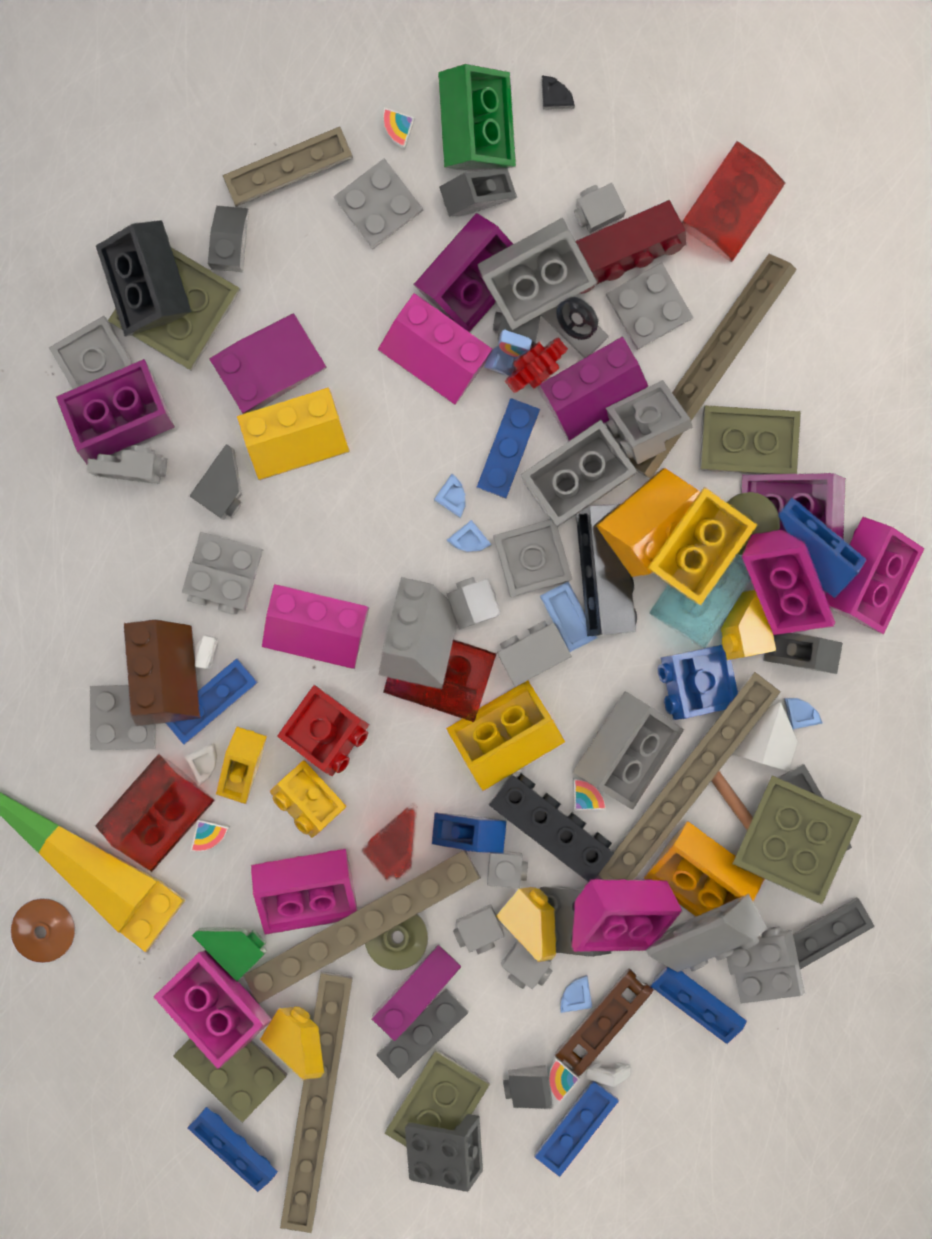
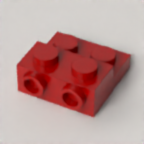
M313 685L277 737L321 771L333 777L335 772L341 773L346 769L350 758L347 756L353 747H360L366 741L369 734L366 729L370 724L321 688Z

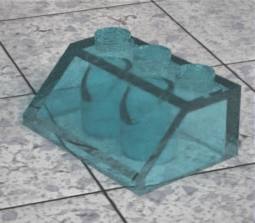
M737 553L701 605L690 601L670 585H667L649 614L700 648H706L751 580L742 556Z

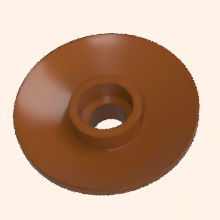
M35 899L26 903L17 911L11 924V938L17 951L25 958L39 963L51 962L63 956L71 947L75 936V924L70 912L62 904L51 899ZM38 926L46 929L45 937L40 938L36 935L35 930Z

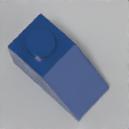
M435 813L432 844L472 852L504 853L507 821L478 816Z

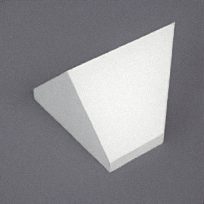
M781 702L766 710L733 752V755L789 771L798 740Z

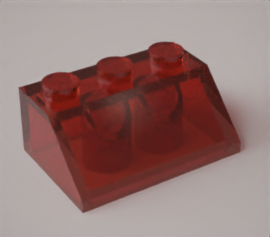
M736 141L682 221V224L687 233L730 262H733L786 182L762 157Z
M453 639L442 689L387 677L383 693L475 722L497 653Z
M158 754L95 826L112 847L152 872L215 800L179 767Z
M415 802L410 804L370 838L361 850L386 880L392 876L398 880L412 868L418 806Z

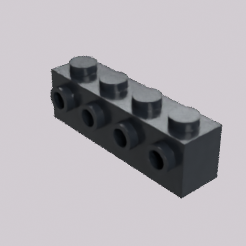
M620 504L588 506L576 514L587 636L636 632L637 612L633 605L632 594L634 591V580L596 527L599 522Z
M520 773L516 777L511 774L488 803L489 806L586 881L594 880L614 855V852L609 848L612 842L599 832H596L594 836L584 829L587 823L573 812L569 816L558 809L561 803L547 792L543 797L535 792L533 788L536 784L525 775Z

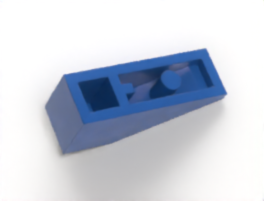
M791 497L778 515L787 533L805 543L823 591L836 598L859 573L867 559Z

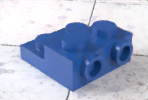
M722 645L661 657L662 664L658 666V676L662 683H666L668 696L664 699V705L667 713L673 715V720L725 710L738 694L732 661L727 660Z

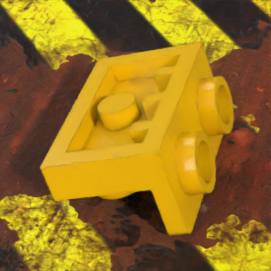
M305 760L300 762L270 790L276 806L283 811H287L294 819V824L298 830L305 835L308 834L311 838L315 837L347 807Z

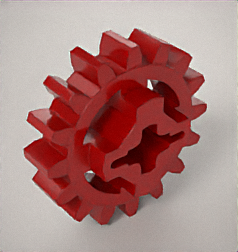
M559 337L550 341L545 347L540 342H537L528 352L513 362L517 369L506 378L505 383L513 393H517L520 389L522 390L527 384H530L533 389L559 369L556 361L567 352L568 348Z

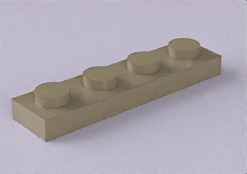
M339 126L222 176L237 207L352 159L353 156Z

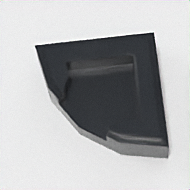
M542 75L543 109L575 108L570 90L555 77Z

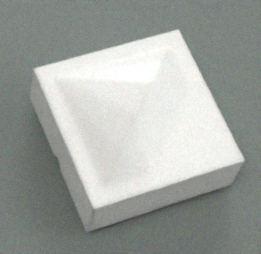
M203 635V638L198 641L194 649L196 667L203 669L211 668L218 643L217 638Z

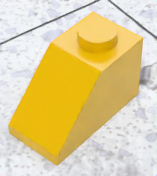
M756 590L741 592L721 627L722 646L727 660L776 651L773 632Z
M236 727L225 753L216 795L243 804L247 803L262 758L267 736Z
M534 887L519 888L496 917L538 962L552 960L556 956L554 908L547 902L548 897L540 889Z
M300 1007L278 1008L260 1040L302 1080L321 1078L324 1073L318 1026L310 1019L309 1013Z

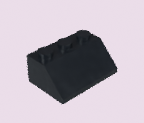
M162 220L132 223L96 245L125 337L172 323L192 312Z

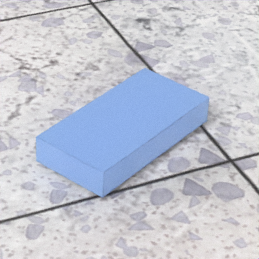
M569 582L540 596L569 652L597 639V636H587L585 613Z

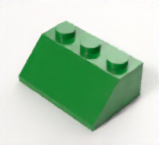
M463 64L438 72L444 167L466 171L516 167L510 72L470 64Z

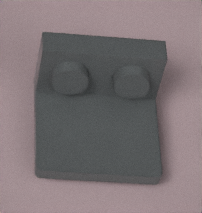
M540 887V890L548 897L547 902L554 908L556 953L590 957L611 954V951H574L572 948L575 900L583 890Z
M467 1114L460 1125L455 1127L454 1131L415 1123H408L406 1125L409 1179L415 1182L468 1192L483 1172L480 1116Z

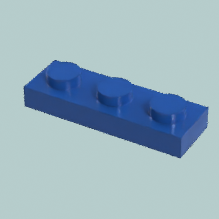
M510 398L477 484L478 489L504 499L507 498L538 417L539 408Z
M236 658L198 690L200 719L168 722L166 725L184 745L258 682L240 660Z
M667 966L655 977L650 986L726 1044L737 1036L747 1023V1020L688 977L683 971L676 972Z
M592 1080L534 1154V1157L560 1177L613 1110L619 1099L598 1082Z
M206 1107L187 1127L189 1131L257 1192L265 1187L278 1173L265 1157L259 1155L247 1144L241 1135L236 1134L223 1122L218 1114L213 1113L209 1108Z

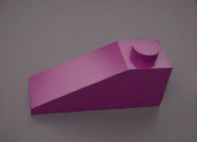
M438 944L375 1010L371 1020L393 1041H396L462 966Z

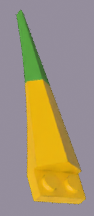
M0 792V816L118 933H121L144 952H147L186 900L161 880L97 847Z

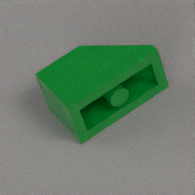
M199 928L192 935L236 981L267 952L263 947L266 944L265 940L256 931L252 930L249 932L246 928Z

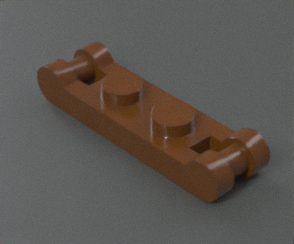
M630 968L623 973L612 989L554 1054L561 1062L565 1060L572 1066L571 1071L578 1077L591 1065L654 991L647 983L643 985L636 979L637 974ZM627 988L635 994L630 1002L621 995ZM578 1044L587 1051L582 1057L573 1051Z

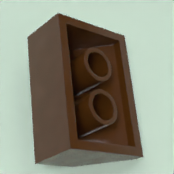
M156 619L123 623L130 711L135 725L142 726L200 719L192 626Z

